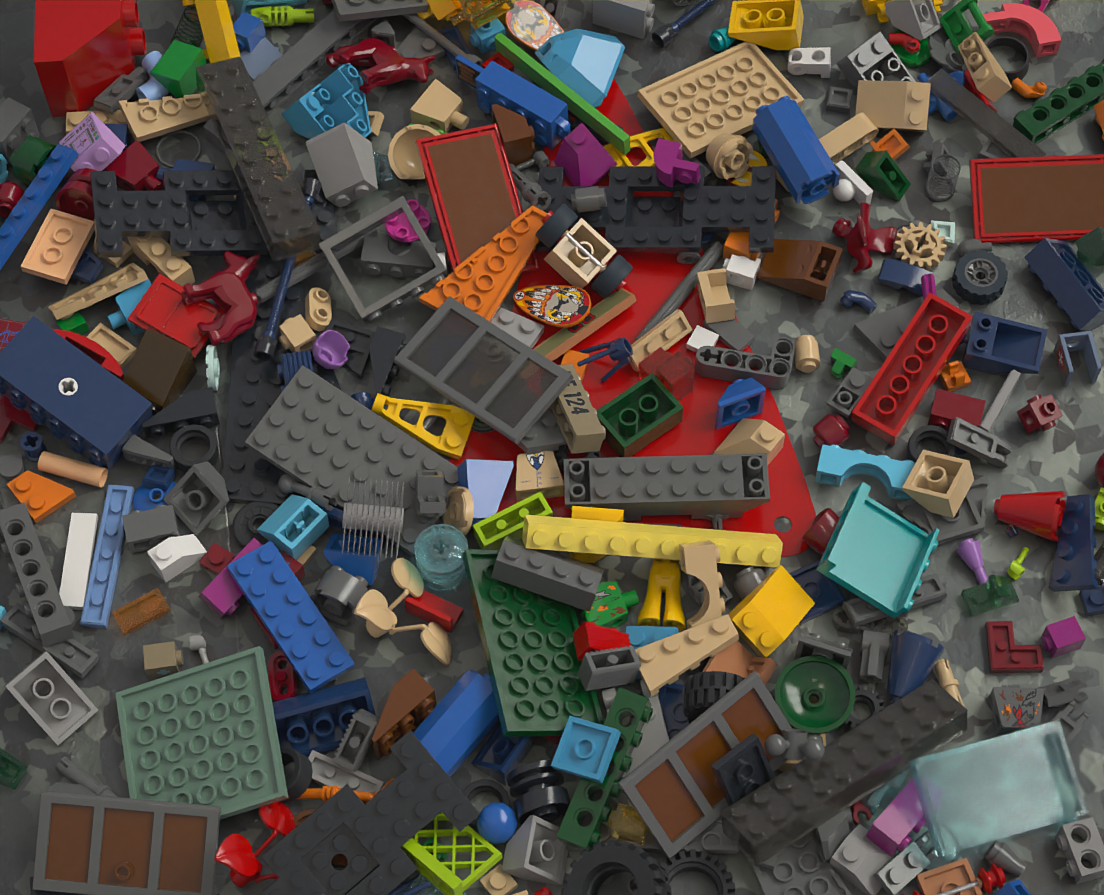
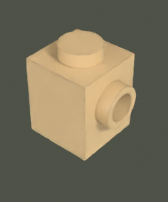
M301 314L285 320L279 326L281 332L279 340L286 350L290 349L294 353L297 351H312L316 335Z

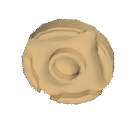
M457 486L452 487L446 497L450 498L445 513H443V523L446 531L450 532L449 535L451 537H464L472 525L474 504L470 491L466 487Z

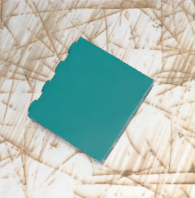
M862 482L851 492L816 570L895 619L901 613H907L912 607L914 600L911 598L922 583L920 576L930 564L928 557L938 545L936 538L940 530L936 528L933 532L927 534L868 497L871 487Z

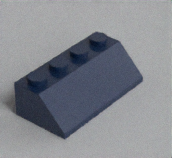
M1044 238L1024 257L1029 263L1028 268L1030 271L1040 277L1043 281V288L1050 294H1053L1057 299V306L1062 311L1067 312L1071 318L1070 323L1077 330L1092 331L1103 325L1104 289L1066 241Z
M365 677L272 703L280 748L290 747L307 757L310 756L312 750L322 753L337 749L340 746L339 743L342 742L341 739L344 737L346 729L349 727L348 724L351 722L353 714L359 709H364L376 715Z

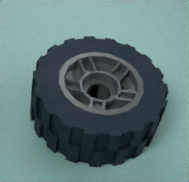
M973 250L959 258L952 277L953 288L958 296H961L964 301H968L970 304H990L997 300L1000 294L1002 295L1008 279V270H1006V265L1001 261V258L995 256L994 253L986 252L985 250Z

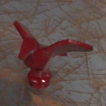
M860 203V214L857 215V222L854 227L850 220L841 218L832 228V233L837 239H847V251L858 260L857 266L853 269V272L856 274L872 267L873 261L868 251L890 254L897 235L895 227H884L875 230L871 228V205L868 203Z

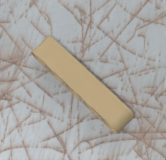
M859 113L820 138L819 141L833 164H836L874 139L879 130L864 113ZM776 170V179L789 192L787 186L785 185L784 181L782 180L781 176Z

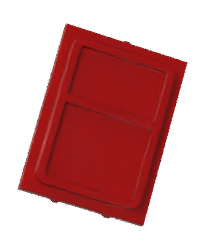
M159 273L128 317V321L145 331L148 328L189 347L193 359H195L210 338L209 334L202 335L200 333L197 323L213 322L225 312L207 300L185 305L181 296L182 291H184L183 287Z

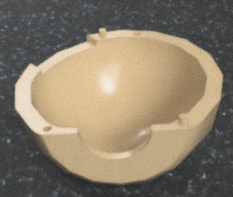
M414 124L405 126L395 134L389 145L388 158L390 166L398 178L403 180L425 179L415 142L417 139L440 135L439 132L426 125Z

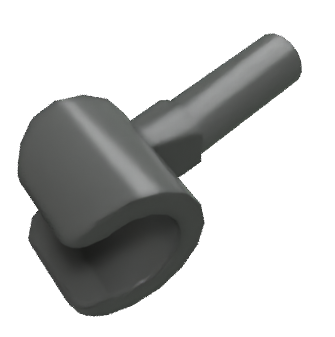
M537 151L532 159L517 165L516 168L520 171L535 164L539 168L547 167L550 161L544 152Z

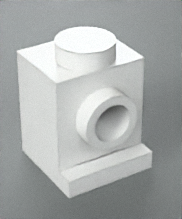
M733 254L730 259L726 258L723 268L726 269L727 283L752 291L756 276L760 270L761 259L756 258L755 261H752L745 256Z

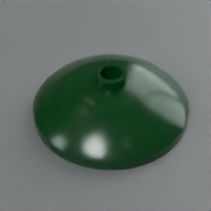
M804 656L792 661L782 670L775 686V702L790 726L794 729L807 731L808 734H825L839 728L849 718L855 703V688L848 672L836 661L823 656ZM815 696L819 701L814 704L809 701V698Z

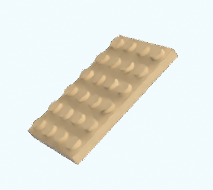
M743 42L638 90L637 95L676 142L682 144V150L690 159L707 151L711 141L720 134L742 135L752 130L753 119L757 116L755 111L760 106L775 103L783 96H789L791 100H795L799 107L803 106L805 100L755 44Z

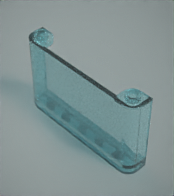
M1060 720L908 761L936 857L942 856L943 861L959 857L958 852L966 848L1063 821L1065 825L1080 821L1079 817L1088 815Z

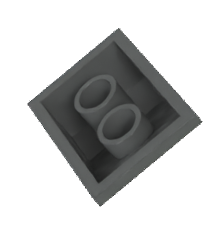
M802 633L798 641L794 660L804 656H823L836 661L847 671L853 648L840 641L831 642L825 640L818 634Z

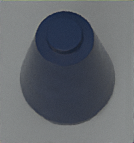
M899 630L894 631L886 695L891 697L890 702L900 706L912 703L943 654L944 647L941 644H938L936 648L931 645L933 640L909 631H904L903 635H900Z

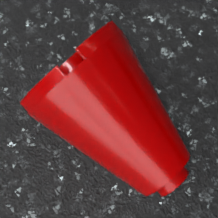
M1049 491L1001 495L1000 499L995 500L994 514L998 515V520L1048 540L1058 542L1059 535L1056 532L1057 528H1061L1066 500H1061V498L1066 495V492Z

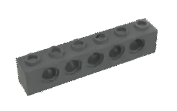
M25 502L0 510V537L3 536L5 541L0 544L5 558L11 557L12 562L8 563L12 577L18 576L19 583L15 584L20 598H26L27 603L23 604L28 619L33 617L35 624L31 625L35 640L40 638L43 647H47L73 638L74 635L69 618Z

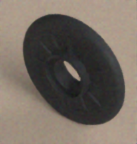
M256 501L243 506L233 520L232 530L236 541L244 548L253 538L262 545L268 543L269 540L254 530L253 525L257 521H266L279 506L274 503Z

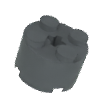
M333 565L330 570L324 573L310 598L321 609L320 613L327 620L338 625L345 626L347 622H351V625H354L359 617L354 614L360 598L369 591L367 589L368 582L361 576L354 577L346 573L341 567Z

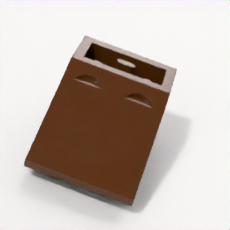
M774 239V252L766 253L756 279L824 302L840 265L843 248L815 240Z
M414 668L393 685L372 737L375 757L378 760L382 756L390 755L392 751L389 747L409 730L414 733L417 729L416 727L437 706L435 690Z

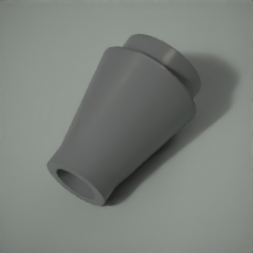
M998 840L992 843L984 856L989 861L988 864L991 865L993 863L997 868L1001 867L1002 870L1013 874L1017 878L1021 876L1027 866L1005 842L1000 843Z

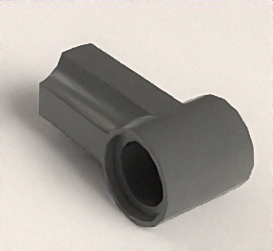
M863 629L860 645L862 657L859 679L865 683L874 684L882 681L884 658L887 656L889 633Z

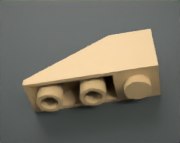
M977 32L972 33L958 45L978 91L993 102H996L1012 88L1005 72Z

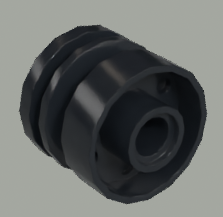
M553 760L527 763L512 770L506 776L507 784L510 787V795L517 798L513 802V807L518 823L523 824L530 815L549 822L566 814L570 805V798L567 789L561 787L564 783L562 771L556 770L551 766Z

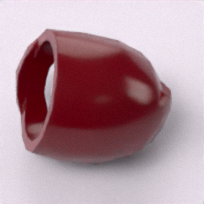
M831 508L824 509L815 517L812 527L802 538L815 552L823 555L840 516Z

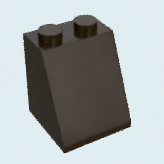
M148 328L123 382L152 403L153 415H156L180 398L197 373L191 349Z

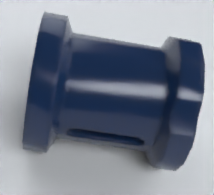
M30 431L22 436L20 445L24 450L26 458L31 462H38L42 452H47L41 435Z

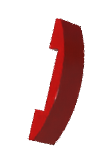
M52 329L123 381L125 376L120 365L101 345L74 332Z

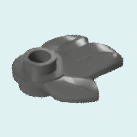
M930 36L928 46L931 57L937 63L943 65L948 72L960 71L964 60L957 53L951 40L948 39L942 45Z

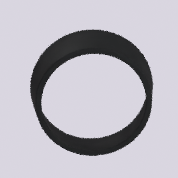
M999 36L991 39L986 44L988 49L995 46H1009L1018 50L1024 56L1026 62L1021 68L1015 71H1004L1010 84L1016 78L1022 80L1026 76L1029 69V51L1024 43L1014 37Z

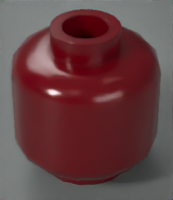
M14 182L0 183V216L8 218L24 194L23 189Z
M827 414L813 426L815 437L812 439L820 449H822V444L840 446L849 438L848 430L850 427L838 414L835 416Z

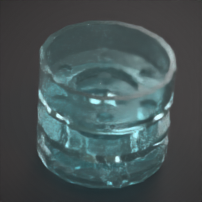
M446 524L432 525L423 530L416 539L414 550L417 570L423 579V583L431 589L440 591L450 590L461 585L467 577L462 556L464 550L468 549L467 539L454 526Z

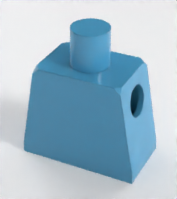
M149 279L130 287L115 298L119 311L107 316L113 329L127 324L133 335L146 332L129 322L128 317L152 285Z

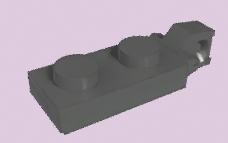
M138 66L129 75L122 74L94 99L95 108L111 114L119 109V101H128L136 93V88L149 80L146 68Z

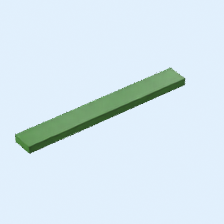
M498 33L494 37L496 51L505 56L516 68L546 92L567 103L568 110L625 155L630 151V136L505 35Z

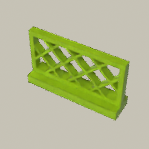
M441 812V814H438L431 820L434 821V830L418 831L413 836L415 840L410 838L400 848L418 868L417 871L444 895H463V892L502 859V853L468 825L460 832L454 826L453 829L438 830V821L448 820ZM453 836V845L437 846V838ZM457 836H469L472 839V845H456ZM418 837H434L433 846H421L418 843ZM452 852V862H440L437 860V853ZM456 852H472L471 861L456 862ZM475 852H488L491 857L486 861H475ZM471 868V874L463 881L455 875V869Z

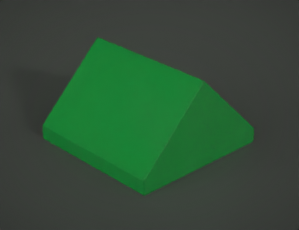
M173 40L149 74L176 98H184V95L193 94L209 69L202 48Z

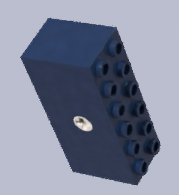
M34 316L0 352V396L5 395L8 397L15 408L20 411L23 409L31 414L30 417L35 423L47 426L54 437L59 440L63 438L70 443L69 446L74 452L79 455L83 453L90 458L91 464L107 468L108 472L123 456L122 448L132 435L139 437L144 432L142 424L152 417V403Z

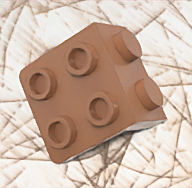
M736 641L715 656L710 657L703 672L722 671L746 678L755 671L759 674L764 685H766L777 664L772 658L754 657L739 641Z

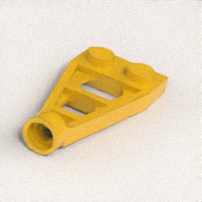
M665 128L630 136V149L639 147L647 156L637 166H655L654 152L647 144L648 141L661 138L676 142ZM609 143L603 146L617 162L618 165L616 166H633L626 155L621 153L612 144Z
M377 393L371 410L435 452L460 460L475 418L468 411L453 405L396 399ZM384 404L388 406L387 410L383 408ZM402 409L418 411L420 417L417 424L412 425L403 421L399 417L400 411ZM427 416H439L446 420L441 436H434L424 429L423 421Z

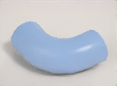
M159 51L150 52L142 61V67L146 68L148 74L162 56ZM151 75L148 82L136 88L138 98H148L149 101L162 100V97H166L169 93Z

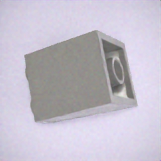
M593 0V24L644 39L646 32H650L654 24V18L651 17L655 4H652V0Z
M345 122L306 141V146L322 185L324 195L330 202L340 208L378 190L372 142Z

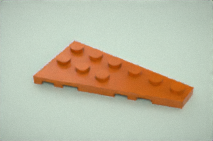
M532 205L512 221L509 227L496 234L488 244L479 248L458 265L444 280L441 279L428 293L425 292L420 296L419 302L437 311L450 296L491 322L539 244L540 240L535 234L543 226L541 220L548 213ZM453 312L449 316V318L473 331L478 329Z

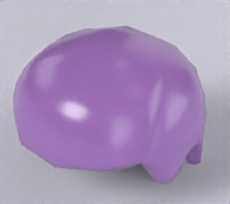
M327 330L314 341L312 352L315 361L325 369L336 370L348 360L346 354L350 346L343 335L334 330Z

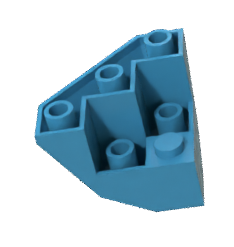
M574 29L550 37L535 54L554 76L594 108H597L608 94L625 46L615 36Z
M349 62L344 63L281 114L296 133L308 139H312L344 122L363 137H367L371 133L366 97L359 89V86L363 85V80L356 68Z

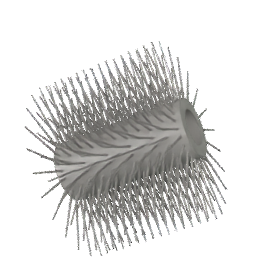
M365 479L363 504H359L360 483L357 504L353 503L354 488L352 503H348V494L347 503L344 502L342 522L344 536L345 529H349L350 541L351 529H355V546L356 530H360V551L362 530H366L365 555L367 531H371L370 557L372 533L376 531V554L378 532H381V558L383 534L387 532L386 558L389 533H392L391 557L394 534L398 533L397 559L399 539L403 527L404 482L400 507H397L399 484H397L395 507H391L393 482L390 506H386L388 481L386 484L384 506H381L382 481L379 506L375 505L377 480L374 503L370 505V482L367 505L364 504Z

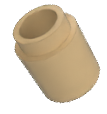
M811 335L799 336L794 344L796 368L805 373L813 372L820 366L818 342Z

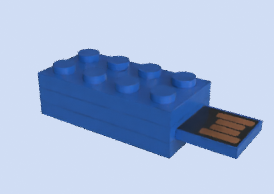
M459 54L455 58L457 78L476 89L478 107L484 113L492 114V105L498 104L524 116L528 126L532 125L534 140L539 145L546 146L552 150L562 139L571 133V125L568 122L567 103L494 61H491L484 69Z

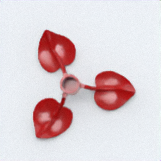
M282 801L259 807V815L263 823L268 828L273 829V832L255 853H252L250 842L240 834H231L220 844L214 861L224 864L231 869L230 878L237 887L243 888L252 881L258 884L264 880H277L279 878L276 873L261 876L262 864L256 858L275 839L278 833L285 837L295 828L294 816L288 806Z

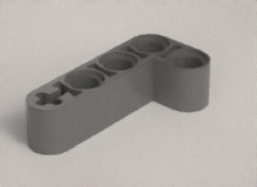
M780 337L774 341L770 356L713 346H702L697 350L694 369L698 375L731 382L752 377L766 388L782 389L789 382L795 347L794 343L786 337ZM727 364H732L734 367H729ZM751 368L758 369L759 371H753Z

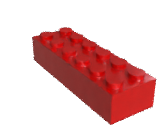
M929 292L853 409L851 421L894 446L967 333L973 316Z

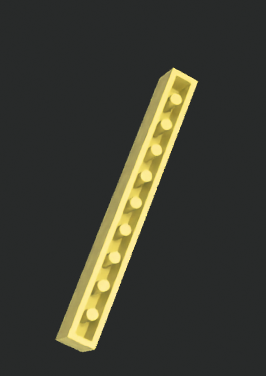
M525 515L522 534L524 546L529 549L680 560L679 544L710 540L715 544V547L718 546L720 562L717 563L778 567L780 565L783 542L776 534Z

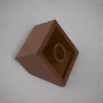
M493 104L492 123L498 125L508 162L516 167L532 159V153L535 152L533 142L535 134L532 125L528 126L524 116L498 104Z

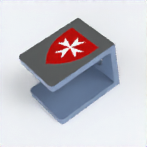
M1091 331L1059 335L1054 348V354L1063 386L1069 385L1073 375V367L1068 353L1070 351L1082 350L1091 383L1097 381L1102 367ZM1072 340H1079L1074 344H1067Z

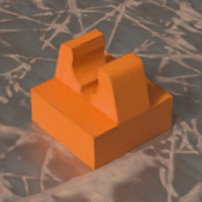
M958 360L948 363L939 375L945 390L949 392L968 387L971 384V380L962 362H958Z

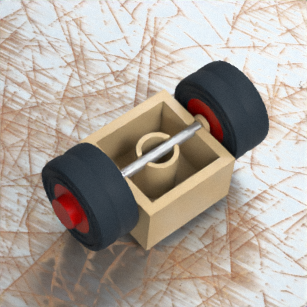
M563 203L554 213L550 210L541 220L543 226L535 234L548 248L560 237L562 238L544 260L573 287L581 289L599 272L600 274L590 286L605 299L614 290L618 292L627 282L625 278L632 271L633 267L621 255H617L606 265V262L617 250L582 218L570 231L567 230L578 216Z

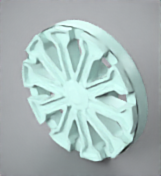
M207 345L208 388L212 387L213 391H217L220 375L216 345Z

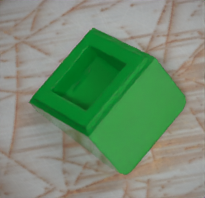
M78 311L67 319L57 321L60 330L80 335L89 331L85 319Z

